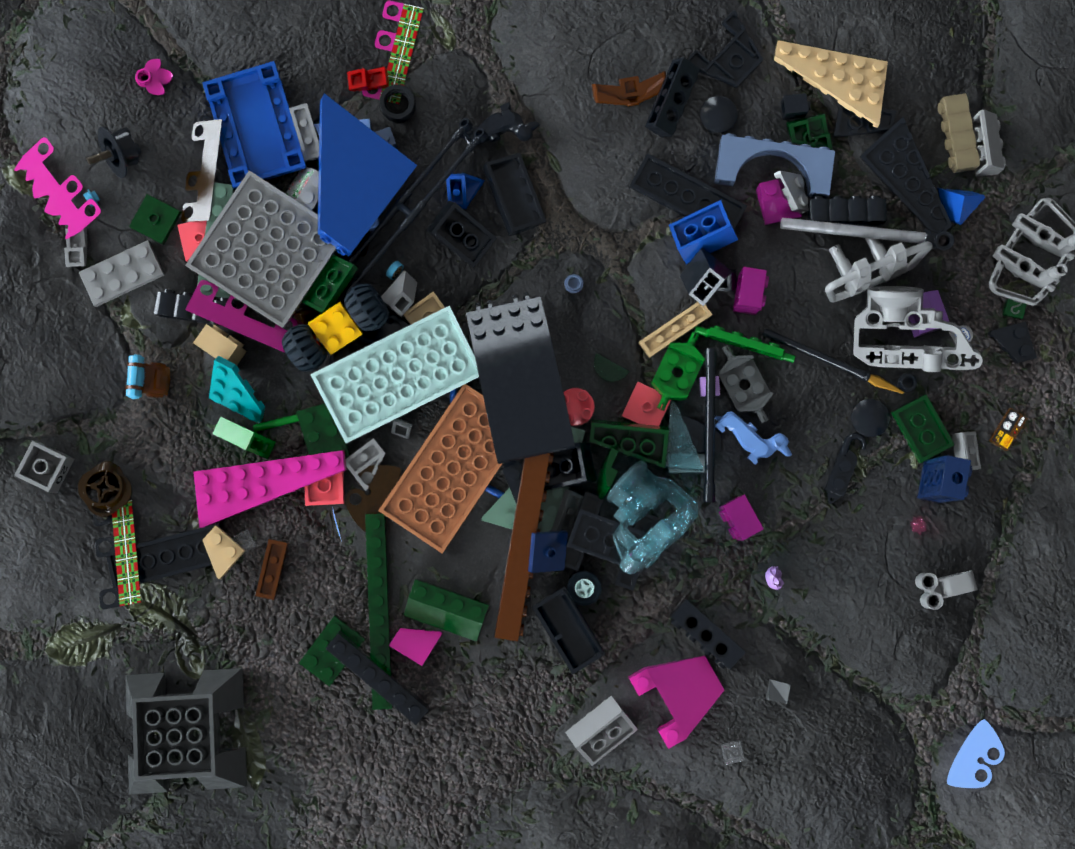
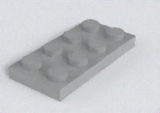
M148 240L79 272L95 307L165 276Z

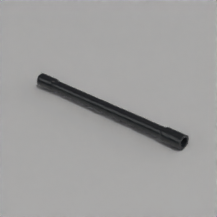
M715 348L705 349V483L703 490V502L715 503V385L717 349Z

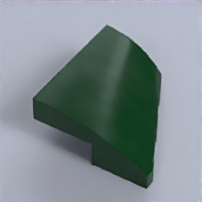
M824 113L787 122L792 143L808 144L814 148L828 147L830 150H833Z

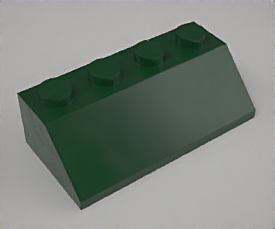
M415 579L408 597L404 616L477 641L490 604Z

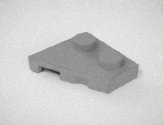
M785 171L774 173L775 178H781L785 186L782 192L787 198L791 210L800 213L809 211L808 198L805 194L802 176Z

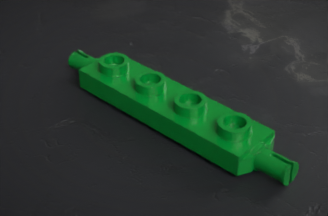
M696 325L694 331L696 334L703 335L706 338L792 363L795 360L796 355L785 353L784 349H781L778 344H765L761 342V339L755 337L748 339L739 332H725V329L719 326L706 329Z

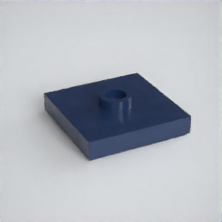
M568 532L532 533L528 571L531 573L563 571L565 569Z

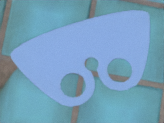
M985 719L981 720L973 728L960 748L948 774V785L961 788L985 787L992 779V772L988 766L979 764L978 758L982 757L986 763L991 765H997L1003 760L1005 755L1003 745L994 729ZM990 748H997L999 750L1000 756L997 760L988 758L987 752ZM979 769L987 772L988 777L983 782H979L975 778V773Z

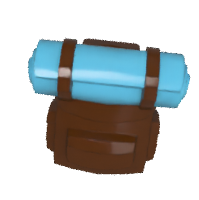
M134 354L129 356L127 363V385L125 386L126 396L131 399H139L142 397V393H146L148 397L155 398L167 396L170 385V367L156 362L146 364L144 363V357Z

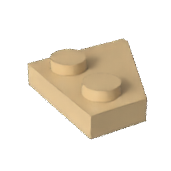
M217 525L203 539L218 579H222L246 551Z

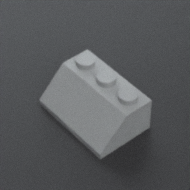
M980 110L972 118L976 148L980 159V166L975 170V176L998 175L1004 170L1006 165L1005 157L1002 156L1003 141L999 135L1000 121L997 120V114L987 110Z
M610 696L565 733L575 748L593 766L638 729L616 700Z

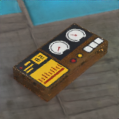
M1011 408L1008 409L989 441L1008 451L1027 418Z

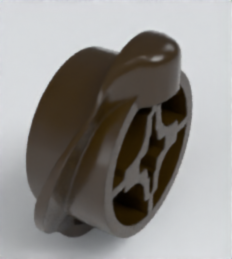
M103 461L81 477L78 483V492L93 514L99 517H108L129 502L132 496V486L119 466L110 461ZM112 476L118 478L119 488L112 486ZM102 477V479L99 482L94 483L97 479ZM91 490L98 493V503L93 501ZM111 496H116L114 499L108 502Z

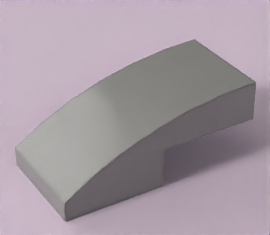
M84 228L81 232L66 239L67 248H64L66 267L86 266L87 228Z

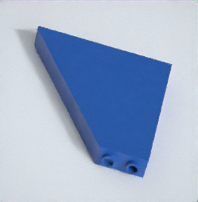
M325 93L320 101L318 234L322 241L335 246L338 253L349 257L417 165Z

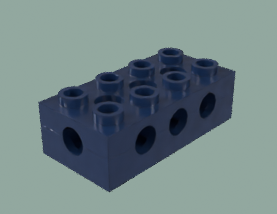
M946 455L924 461L917 498L937 503L964 500L969 492L967 482L968 477L972 474L971 460Z

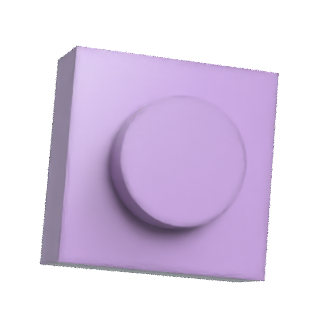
M716 376L715 396H720L719 376ZM699 377L700 397H706V377Z

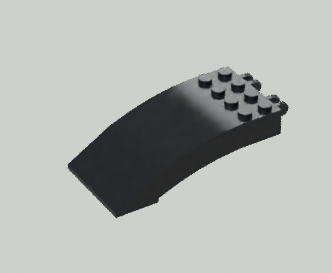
M528 292L524 293V300L519 301L516 294L512 295L513 303L492 307L491 300H488L487 308L482 309L480 303H475L476 311L466 313L498 464L575 448L541 297L530 299Z

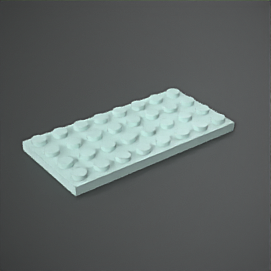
M450 306L310 374L345 443L479 377L475 356Z

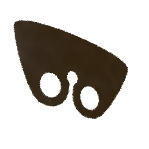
M375 465L368 466L358 476L361 478L364 472L372 473ZM378 465V469L375 475H373V481L367 484L369 485L368 489L371 490L370 495H366L364 491L357 488L351 489L346 494L345 505L347 510L364 532H366L365 514H382L378 510L399 481L401 473L399 467ZM358 493L362 498L361 503L352 505L349 501L351 494Z

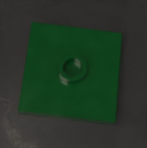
M147 194L129 227L164 245L182 212Z

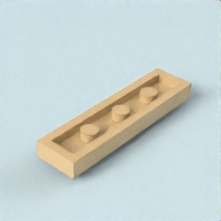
M696 302L639 341V344L647 356L651 358L670 343H673L695 328L696 325L698 326L711 317L712 313L706 305L702 306L699 302Z

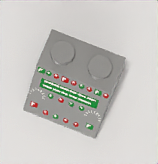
M309 167L300 170L285 193L316 214H318L319 171Z

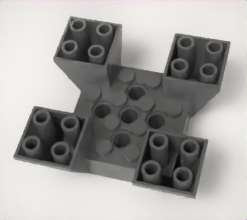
M243 668L203 670L194 692L166 694L165 673L125 675L127 715L133 719L134 754H128L129 794L169 792V779L196 777L207 790L247 787L246 747H220L219 713L244 708ZM174 710L179 713V720L174 718ZM195 729L200 732V739L194 736ZM174 731L179 732L180 740L174 737ZM155 732L160 735L159 741L154 738ZM175 751L180 753V760L175 758Z

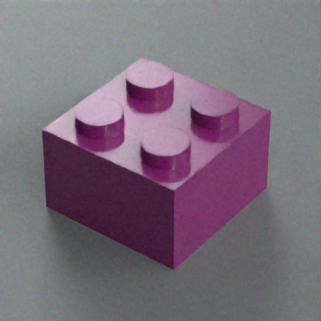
M750 267L742 268L738 274L733 312L756 315L765 306L766 295H763L769 282V276H766L767 270Z
M745 494L719 507L721 511L718 513L723 522L727 521L730 526L728 531L733 539L736 538L737 541H743L764 529Z

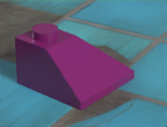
M781 179L759 183L756 188L765 225L781 222L782 218L794 219L802 217L800 212L791 210L788 200L782 192L785 186Z

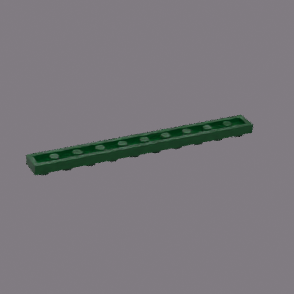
M365 514L370 658L392 677L391 648L389 646L390 622L386 521L384 514ZM372 689V710L393 708L388 701Z

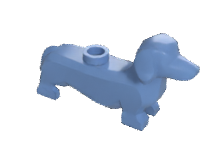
M732 411L727 412L723 416H715V419L718 421L715 427L721 433L725 431V427L732 431L741 447L751 452L747 458L756 465L759 458L770 457L776 450L785 456H792L788 448L789 440L784 434L778 433L769 439H762L756 433L758 429L751 422L746 424Z

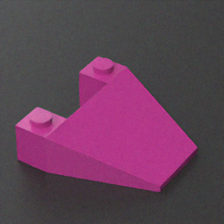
M705 655L647 666L628 676L638 696L656 687L674 719L657 728L668 749L689 736L724 692L723 686Z

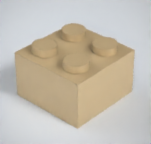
M206 324L193 342L214 358L220 356L238 365L247 352L242 348L244 344L230 335L227 338L228 334L216 325L210 327Z

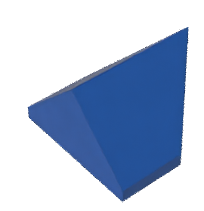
M465 173L451 174L446 179L448 201L455 202L462 209H467L485 180Z
M937 188L941 203L950 221L959 225L986 198L983 194L972 191Z

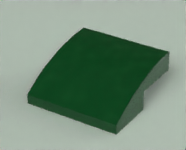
M611 448L604 459L598 476L597 490L598 498L601 500L610 489L618 473L617 470L611 468L619 452Z

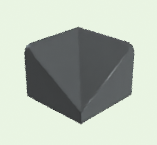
M769 679L766 699L788 704L791 684Z

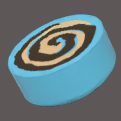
M399 261L393 262L388 268L386 276L391 280H395L401 274L404 265Z

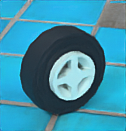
M588 571L575 573L567 584V591L574 602L582 606L591 605L596 602L602 590L598 577Z

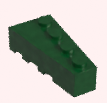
M592 419L590 442L609 449L613 448L628 456H633L665 468L669 436L668 427Z

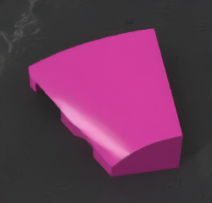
M400 628L389 646L423 666L441 637L442 632Z

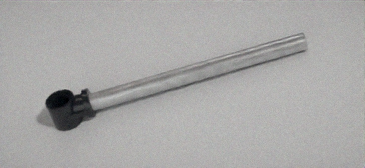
M782 218L780 229L919 244L929 241L933 245L932 249L943 251L950 249L954 244V236L944 230L925 229L924 232L792 218ZM945 235L946 242L940 245L939 238Z

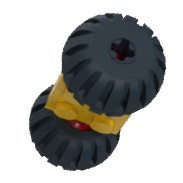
M359 284L352 287L344 298L346 308L341 302H338L308 322V325L294 326L285 333L282 339V346L296 368L304 372L318 369L326 360L327 351L332 355L363 334L361 329L373 331L381 328L386 323L389 317L388 308L373 286L370 284Z

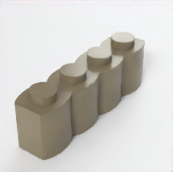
M966 93L943 97L940 103H938V113L943 118L941 129L946 135L945 149L950 154L948 166L950 169L952 168L953 173L976 170L980 166V159L976 148L972 117L969 112L968 97Z

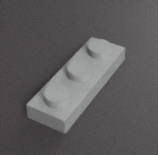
M305 103L289 108L305 162L319 159V139L308 104Z

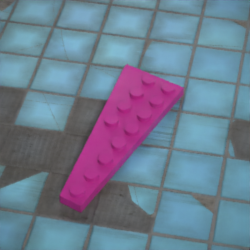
M341 450L195 471L194 482L199 528L223 521L226 518L238 515L248 509L255 508L280 496L347 470L345 452Z

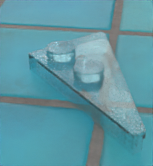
M671 401L665 468L703 471V465L697 455L687 427L683 422L679 408L675 402Z

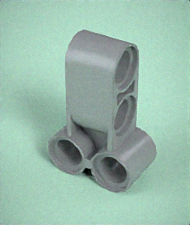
M973 570L937 578L932 573H920L915 578L916 586L925 592L921 595L920 603L926 609L937 610L943 606L944 598L978 590ZM926 576L930 580V583L927 587L923 583V580ZM930 596L935 598V603L932 606L929 604Z

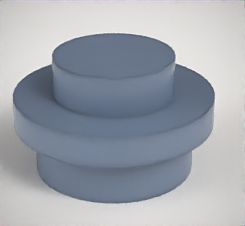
M576 274L569 275L565 279V289L570 293L580 292L583 288L582 278Z

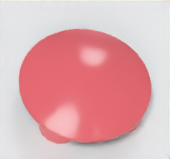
M571 388L564 391L570 425L580 426L587 423L593 416L595 409L592 396L586 390L580 388Z

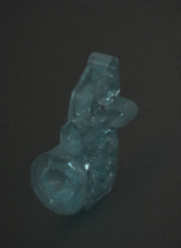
M643 460L634 464L622 475L610 490L606 499L610 504H615L619 507L614 517L620 524L613 534V540L621 559L620 568L627 574H634L643 567L648 569L665 549L687 532L698 517V503L673 480L655 476L648 470V464ZM665 500H668L678 509L665 520L661 519L640 539H637L627 529L629 525L633 526L646 516L651 508L654 510Z

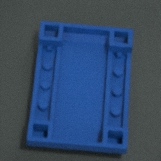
M274 61L202 82L214 120L222 119L220 142L234 190L237 189L249 170L266 181L307 168L281 77Z

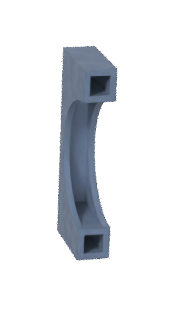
M731 133L722 135L719 144L714 184L733 187L737 173L743 165L754 158L772 155L792 162L800 170L806 182L807 197L824 196V199H826L830 195L835 156L834 150H830L828 147L813 148L808 144L793 145V143L788 141L778 143L772 139L756 140L752 136L742 138Z

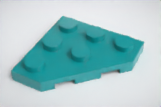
M217 356L213 365L209 399L247 417L249 420L260 423L264 416V404L262 401H257L253 395L255 392L247 380H243L238 374L240 370L237 365Z

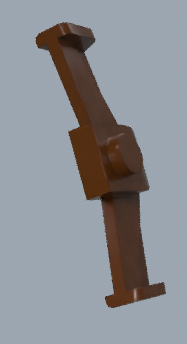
M666 71L640 83L639 77L634 76L619 79V86L592 84L594 100L596 103L626 105L628 107L639 105V103L659 94L666 77Z

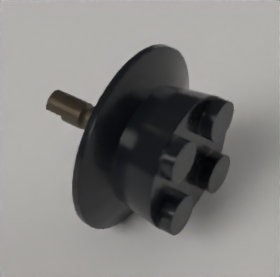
M106 127L98 129V141L102 152L86 158L87 162L91 165L106 160L111 170L118 177H126L127 166L139 163L138 155L141 154L139 145L134 143L127 127L120 128L113 133Z

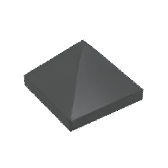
M394 419L391 433L409 439L412 424L406 420Z

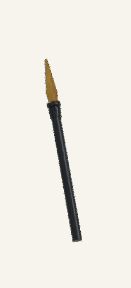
M765 328L762 334L855 375V377L863 379L864 382H869L875 387L904 394V391L880 376L871 374L869 371L866 372L863 369L855 368Z

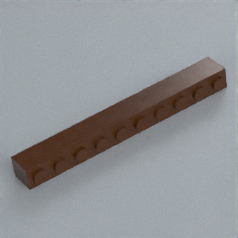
M554 452L524 458L495 638L518 641L519 636H523L524 625L521 624L522 617H526L527 605H524L525 598H529L531 589L530 586H527L528 579L533 578V573L528 571L531 534L540 532V529H537L538 521L542 522L544 510H540L541 503L546 501L547 496L544 486L545 483H549L550 472L547 471L548 463L552 464Z

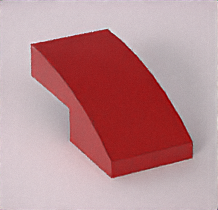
M385 67L372 70L362 68L347 72L350 91H365L389 87L388 72Z

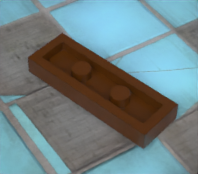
M273 539L268 540L255 596L276 600L289 543Z

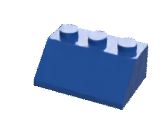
M721 200L669 224L677 249L686 264L692 261L701 248L712 253L738 240Z

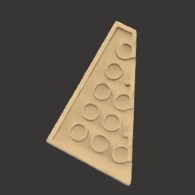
M780 40L777 41L774 61L784 65L791 72L795 71L804 77V81L820 89L825 95H831L838 100L837 103L849 111H853L858 117H864L873 123V127L878 128L888 61Z

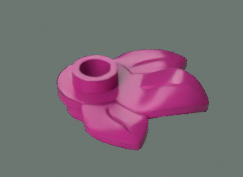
M160 59L149 60L145 67L138 70L135 75L137 84L141 87H146L147 91L153 95L165 94L163 85L168 84L173 78V74L170 71L161 68ZM145 76H148V79L146 81H143V78Z

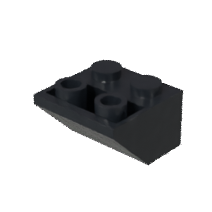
M701 248L680 277L688 294L704 306L732 271L704 248Z

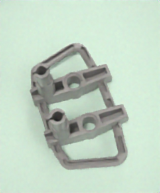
M1051 198L1039 200L1027 215L1023 213L1017 215L1012 224L1015 228L1014 233L1007 244L998 246L992 255L998 261L989 280V289L992 293L1033 306L1043 300L1049 292L1054 291L1055 286L1060 282L1061 276L1066 275L1068 271L1066 264L1075 257V221ZM1047 205L1073 231V234L1064 238L1051 227L1034 220V218ZM1040 233L1045 236V240L1040 237ZM1022 234L1034 246L1059 256L1061 259L1056 266L1045 270L1031 258L1025 257L1012 249ZM1020 264L1025 266L1026 271L1021 270ZM1003 267H1005L1015 277L1041 288V291L1031 298L999 288L997 281Z
M865 238L875 262L869 264L867 259L863 258L854 262L853 265L845 257L839 244L836 245V248L834 246L831 247L829 252L836 263L841 277L825 287L829 301L837 302L853 297L870 287L901 276L917 266L932 249V243L926 241L905 249L902 242L891 246L886 251L879 239ZM916 254L913 257V259L907 263V257ZM879 269L880 276L871 279V272ZM845 284L846 291L834 293V289Z

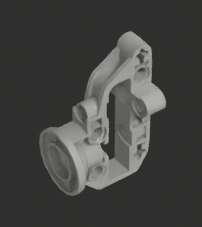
M878 286L867 289V307L855 318L853 348L854 356L867 365L893 368H921L926 372H940L941 369L971 370L977 369L982 365L983 360L980 351L972 348L958 325L942 320L943 311H937L935 308H923L924 290L922 288ZM871 313H876L880 319L877 322H871L868 316ZM912 314H917L920 320L917 323H911L908 317ZM888 327H899V329L907 330L941 328L943 331H953L956 334V347H942V345L898 346L860 344V328L887 329ZM870 352H874V355H877L874 360L867 356L870 355ZM902 352H904V356H907V357H904V358H903V361H902ZM910 353H914V356L916 357L914 358V361H910V358L908 357L910 356ZM950 354H956L958 360L951 363L947 360V357ZM961 354H964V358H967V359H964V363H961V362H962ZM972 355H975L978 359L974 363H971L969 360Z

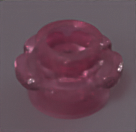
M914 516L913 521L910 522L911 528L914 533L917 532L921 535L922 532L926 531V525L921 516L917 518Z

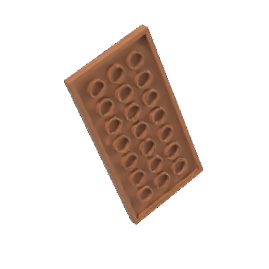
M466 384L461 387L378 510L442 554L503 464L497 463L482 394Z

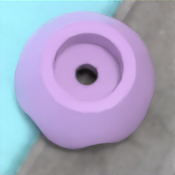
M771 566L765 573L768 586L775 590L781 589L784 581L781 579L782 572L778 569V566Z

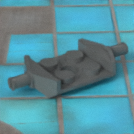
M729 345L723 347L722 349L728 359H726L727 362L718 372V376L737 412L757 413L761 424L768 421L769 419L763 407L772 397L773 392H770L753 360V355L736 356ZM741 380L749 382L747 390L740 388L739 382Z

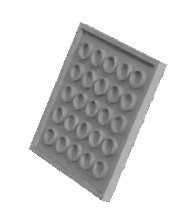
M249 170L185 266L284 329L331 256L335 253L336 247L320 239L318 234V214Z

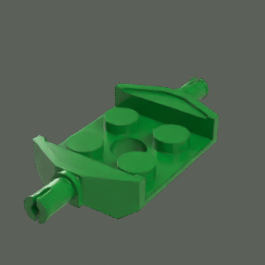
M695 332L691 333L686 343L669 344L651 384L661 395L657 408H661L662 411L665 410L670 400L687 399L699 370L705 361V358L695 348V343L699 337L698 334L695 335ZM679 368L682 371V376L675 377L672 374V370Z

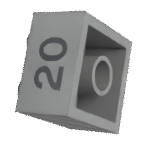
M32 441L14 476L47 492L58 493L75 459L41 442Z

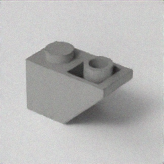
M404 270L381 298L392 311L402 317L414 303L417 281Z

